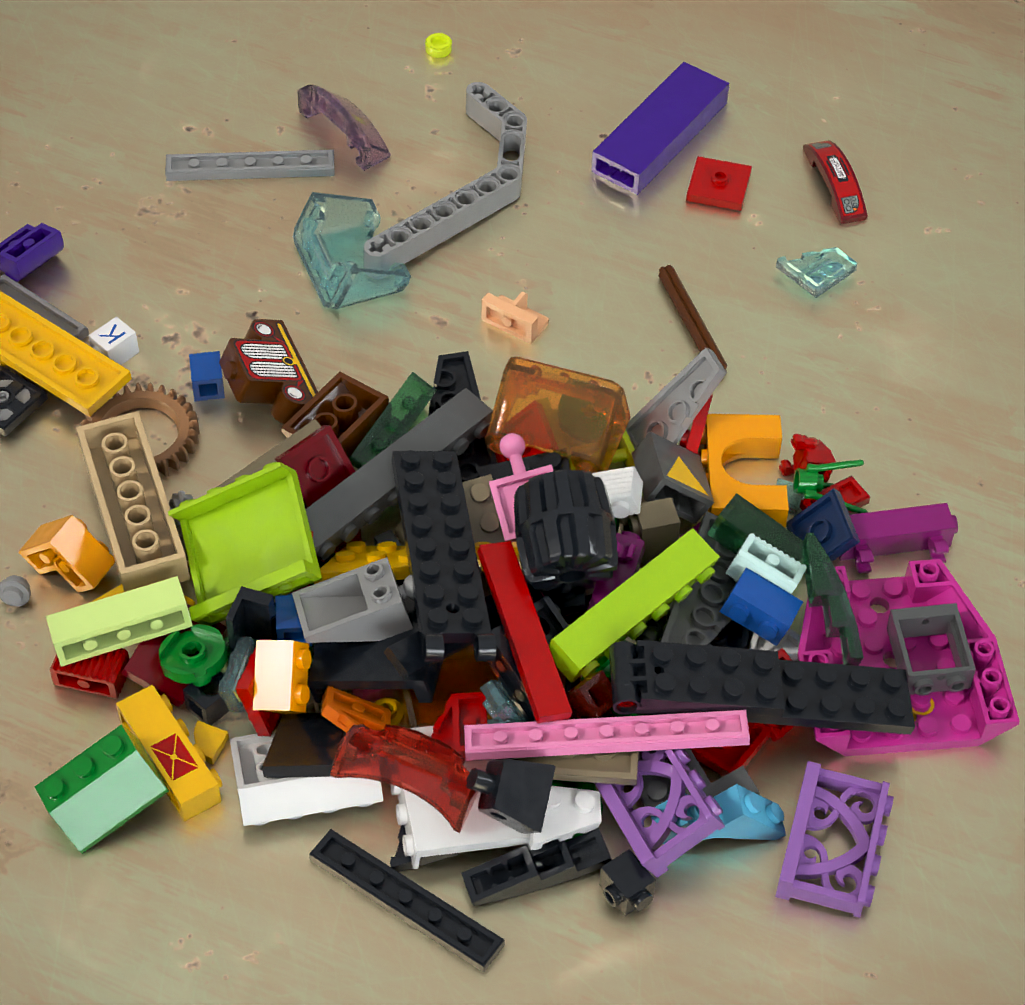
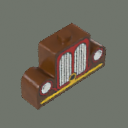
M256 319L252 321L244 339L230 338L219 361L223 375L227 379L236 400L239 403L272 404L271 414L281 424L287 423L318 393L283 320Z

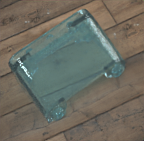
M312 192L295 225L293 233L294 244L325 308L340 309L399 293L409 284L411 275L403 263H394L389 271L364 268V244L373 237L381 220L372 199Z

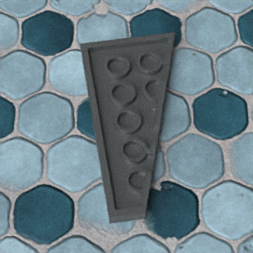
M706 511L697 533L720 556L712 567L716 572L702 585L698 581L691 586L693 591L680 603L673 600L659 642L707 646L732 621L731 618L719 612L736 583L731 576L726 574V571L752 532ZM754 533L755 537H760L761 540H765L772 547H777L778 551H783L789 557L792 555L793 551Z

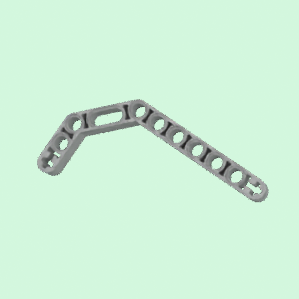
M474 82L467 86L466 114L500 141L497 168L366 241L364 244V271L368 275L381 277L520 197L527 117L489 85L482 82ZM507 151H515L520 155L514 161L506 160L503 157Z

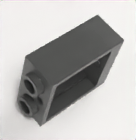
M957 603L891 609L886 629L897 669L906 670L910 694L922 696L932 692H959L971 688L976 669ZM947 634L956 667L913 672L904 638Z

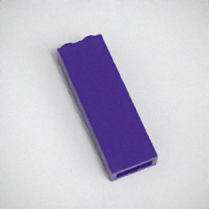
M683 62L593 150L591 172L638 195L727 104L729 83Z

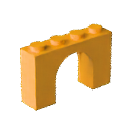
M708 414L700 445H704V449L700 450V459L703 468L706 469L705 474L714 499L713 505L707 510L708 512L744 529L785 530L789 511L787 485L745 484L732 478L724 469V466L728 463L742 458L779 459L782 443L780 415Z

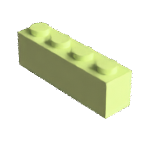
M178 576L46 616L61 667L193 626Z

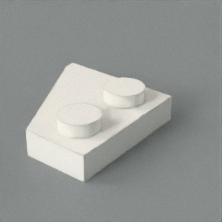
M551 786L542 832L530 833V850L541 849L544 843L555 839L561 842L572 838L576 833L584 834L597 829L602 821L600 792Z

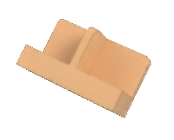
M489 292L482 299L481 320L529 344H532L549 324L548 317L527 307L528 294L525 292H521L514 301L503 295L497 297Z

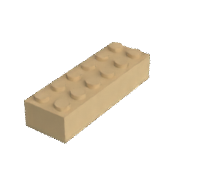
M136 411L76 427L81 451L124 592L178 576L179 582L190 580L186 555L174 519L168 515V511L171 509L139 412Z

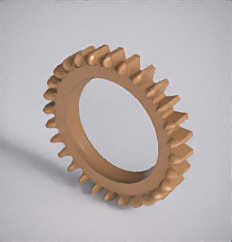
M136 383L134 392H131L128 386L125 385L122 395L117 392L113 399H109L91 417L85 415L86 419L82 420L81 426L117 417L126 411L139 408L155 409L168 415L177 426V439L166 451L154 456L158 472H161L166 477L169 476L168 467L178 471L180 469L179 461L187 463L189 461L188 453L194 454V444H199V423L192 404L186 402L184 395H179L177 398V393L174 389H171L169 394L166 395L164 385H160L157 392H154L152 383L148 384L146 391H142L141 385Z

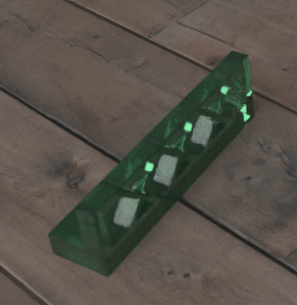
M412 372L350 455L349 460L355 468L360 469L406 434L437 390Z

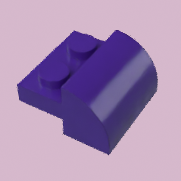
M44 223L36 227L26 224L0 243V270L18 283L63 250L64 242L61 232Z

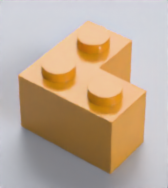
M73 515L41 525L18 551L40 575L56 570L78 593L94 589L115 563L114 557L109 553V548L103 542L96 540L87 530L86 524Z

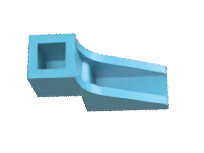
M736 784L714 796V799L723 810L719 817L725 827L720 831L717 829L703 840L712 838L778 840L786 836L783 824L784 813L777 803ZM668 800L655 808L664 812ZM697 806L689 807L687 809V816H691L693 819L684 821L678 817L675 824L679 827L687 828L698 820L699 808ZM651 816V820L653 819L655 822H659V818H657L656 816ZM671 831L666 840L663 842V844L668 842L677 834Z

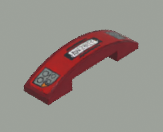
M830 140L804 144L803 150L811 166L818 167L832 195L831 207L840 225L867 220V210L859 183L842 150Z

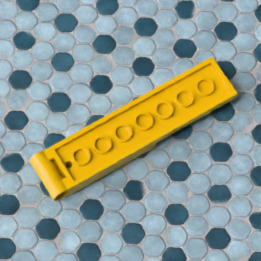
M0 291L1 366L5 367L8 365L88 417H91L132 379L128 369Z

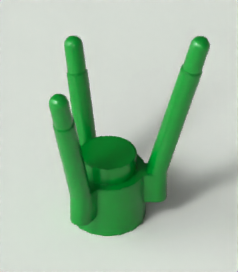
M850 460L819 465L807 464L806 469L797 468L793 479L794 493L804 494L805 499L818 500L824 496L819 494L822 489L833 485V483L824 482L823 474H818V472L863 466L864 461ZM844 502L847 510L858 514L868 513L866 509Z

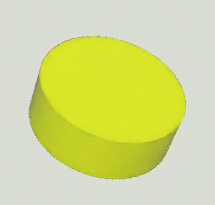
M443 33L431 34L425 40L426 53L435 58L448 56L452 51L451 38Z

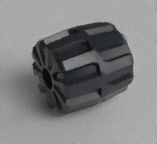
M557 470L530 478L528 482L517 488L514 494L515 537L524 578L528 584L540 592H548L553 589L557 594L570 593L576 587H580L583 590L594 588V582L598 580L608 581L613 577V571L618 569L616 524L606 485L600 477H595L591 472L584 470Z

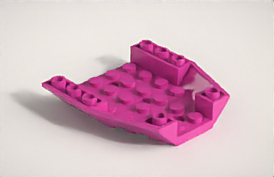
M941 559L909 561L905 577L849 581L845 566L813 568L797 654L798 661L897 669V667H889L884 663L885 659H894L886 629L891 609L957 603L976 669L971 688L959 692H932L922 696L910 694L912 708L918 712H926L930 709L931 698L935 704L930 714L916 715L915 728L911 735L813 727L816 741L845 757L975 747L1019 725V717L996 637ZM881 605L887 611L877 613L871 609V606ZM947 634L904 638L913 672L956 667Z

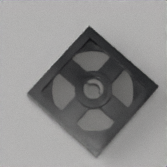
M1 365L0 434L6 437L48 399L46 391Z

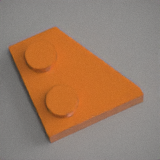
M328 686L322 696L321 715L377 755L385 757L390 748L391 710Z

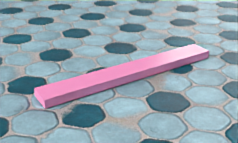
M746 710L568 719L538 724L536 721L464 725L466 761L750 745Z

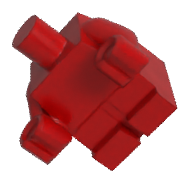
M794 434L792 436L793 439H791L792 446L796 450L793 455L794 465H791L789 460H782L779 469L783 476L795 474L797 468L806 469L807 464L819 465L835 463L836 461L831 450L821 440L814 437L808 438L806 435ZM833 470L821 471L818 474H823L824 482H828Z

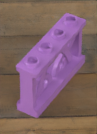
M684 749L657 750L653 754H650L649 751H643V760L638 761L637 786L634 785L632 791L628 793L623 791L625 785L595 783L640 863L657 878L669 870L667 868L669 864L717 829L720 831L725 827L719 817L723 813L722 808L712 795L706 796L703 789L707 785L695 769L691 771L687 763L691 759ZM667 756L673 765L663 762ZM642 775H656L671 779L670 793L664 812L651 806L633 810L632 807L639 800L643 791L644 782ZM686 787L691 793V795L685 796ZM697 806L699 808V818L690 826L683 828L675 824L678 817L684 821L693 819L691 816H687V809L689 807ZM648 816H656L660 819L658 823L652 819V824L649 827H644V821ZM671 831L677 834L675 837H673L664 845H662Z
M808 761L775 897L788 901L791 897L852 913L853 916L860 918L863 906L870 907L873 899L875 886L868 884L870 875L877 877L881 856L876 855L875 851L877 845L883 847L888 826L881 823L883 816H890L894 796L887 795L890 783L885 781L879 783L823 769L821 764ZM823 788L839 791L843 794L838 798ZM858 796L869 799L872 802L873 809L869 813H863L859 809L863 805V801L855 802L850 808L845 803L851 797ZM828 809L832 812L823 820L816 818L814 815L816 810H821L824 812V815H826ZM839 818L850 831L856 846L845 854L828 860L827 851L822 843L815 837L805 834L806 830L819 831L826 829ZM873 823L869 838L863 825ZM809 849L815 850L819 855L820 863H816V855L813 858H807L804 852ZM865 857L863 870L861 872L854 865ZM835 875V879L841 887H845L843 879L851 877L856 883V888L850 893L835 890L830 883L829 876ZM821 878L822 886H818L815 884L795 879L806 880Z

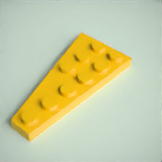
M363 541L349 542L320 568L322 579L314 582V584L386 557L389 560L396 580L405 579L410 575L406 547L397 546V543L393 541L381 542L377 546L366 545ZM476 542L474 545L478 565L481 567V571L484 572L477 551L479 545L490 544V542ZM512 542L518 562L522 569L516 542Z

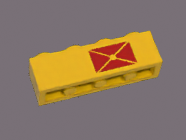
M151 685L116 703L120 723L140 740L169 789V792L166 793L184 822L221 803L219 788L223 784L217 771L214 768L210 770L204 763L206 758L198 743L192 745L188 739L190 735L185 723L181 718L177 720L172 715L173 707L165 694L159 695L155 687Z

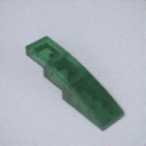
M807 533L801 547L803 563L807 568L805 578L809 607H823L826 638L840 637L843 665L859 666L864 657L857 623L847 593L832 561L815 534Z

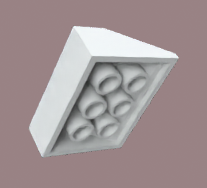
M276 730L272 732L271 737L251 734L229 738L243 826H261L275 820L299 819L304 815L321 812L333 813L343 808L354 806L368 807L373 803L383 802L379 764L376 754L349 734H347L334 776L264 777L262 766Z

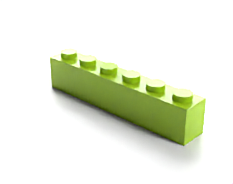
M693 528L551 640L549 648L556 667L571 683L581 675L585 679L589 677L600 666L598 663L600 659L604 656L609 659V647L613 643L624 641L628 637L632 640L636 639L647 628L645 624L647 621L653 618L656 622L670 610L668 605L673 600H676L678 603L683 601L693 591L691 586L697 581L701 585L705 583L716 572L712 567L720 556Z

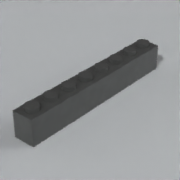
M467 388L463 389L308 507L306 513L310 530L313 531V542L318 561L327 560L334 553L337 546L344 541L346 543L350 542L364 525L373 524L380 517L382 511L389 506L394 507L398 504L391 461L393 451H456L457 456L466 451L473 440L476 438L481 439L489 432L493 410Z

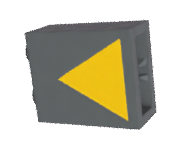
M650 431L632 452L635 468L643 481L642 493L644 500L649 502L671 497L678 516L696 524L714 503L700 455Z

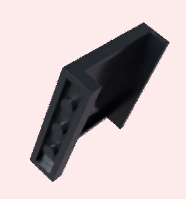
M405 579L397 580L398 585H403ZM408 597L403 599L413 627L411 630L381 641L320 642L314 645V657L311 667L308 669L307 685L316 703H321L324 691L328 686L336 689H413L419 703H432L443 661L403 680L384 654L388 646L419 631L414 600Z

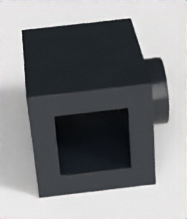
M630 849L601 867L599 885L603 889V894L608 903L614 908L618 907L625 916L635 909L637 911L643 910L652 902L656 880L642 866Z

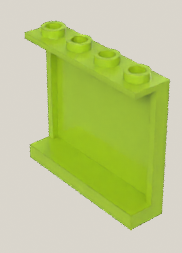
M281 462L266 464L262 470L256 473L239 476L231 484L212 488L207 491L206 495L197 499L185 500L179 504V507L168 511L170 517L180 521L198 603L189 607L192 621L212 626L226 620V616L241 586L271 594L275 599V596L286 595L322 579L297 472Z

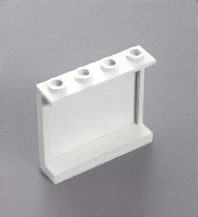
M513 717L490 719L488 724L514 723ZM433 726L391 730L390 748L384 760L386 766L391 765L393 774H390L392 795H398L399 804L396 805L397 822L399 826H405L406 835L402 837L403 851L405 856H411L413 869L419 868L421 857L517 845H527L530 849V833H520L478 810L480 792L467 788V777L473 768L486 771L488 762L496 759L421 761L420 749L423 744L426 745L433 734Z

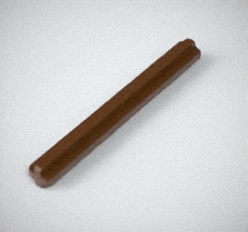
M671 265L662 266L659 269L660 273L658 276L700 352L705 348L713 350L726 370V361L674 267Z

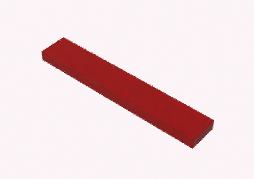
M506 541L479 545L477 553L536 723L570 719L572 709L512 542Z

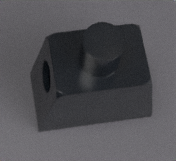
M510 759L491 760L486 766V771L473 768L467 777V788L480 792L478 810L520 833H541L556 766Z

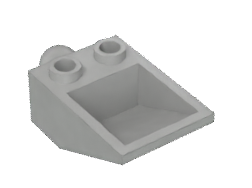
M387 557L292 592L306 643L381 641L413 629L403 600L407 597L414 600L412 575L407 576L403 585L399 586Z

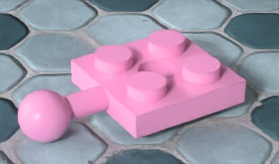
M509 433L501 439L499 447L501 453L510 459L514 475L489 481L504 540L505 542H516L515 491L519 486L528 482L530 478L553 472L551 464L526 471L521 456L525 451L524 439L518 434Z

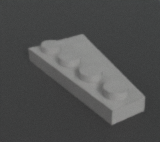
M708 348L702 350L624 425L634 449L650 431L675 444L679 442L727 373L713 350Z

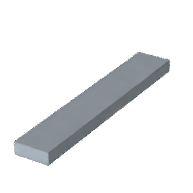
M334 150L167 154L165 176L166 181L335 176Z

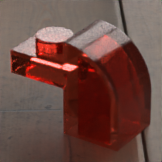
M603 670L590 674L566 693L572 709L570 719L615 717L610 710L613 706L611 683Z

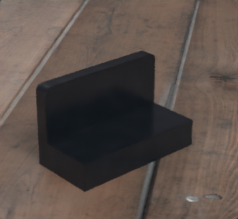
M241 586L226 616L232 656L239 657L248 637L256 640L276 639V614L273 595Z

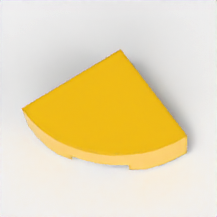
M197 720L194 728L195 743H198L201 747L206 761L214 765L229 739V733Z

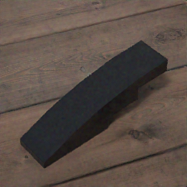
M597 828L567 842L565 840L560 842L558 839L543 844L541 849L530 850L527 845H524L461 874L473 906L539 891L601 869L612 858L600 829Z

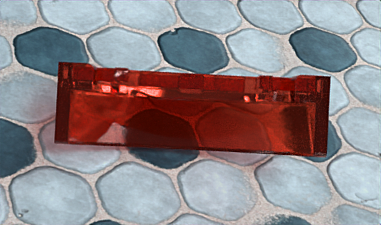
M364 724L352 725L338 744L330 776L334 778L371 779L405 789L433 806L449 822L453 831L458 833L461 832L478 794L477 791L467 788V777L470 772L464 767L466 759L442 741L429 737L422 732L385 724L382 730H373Z

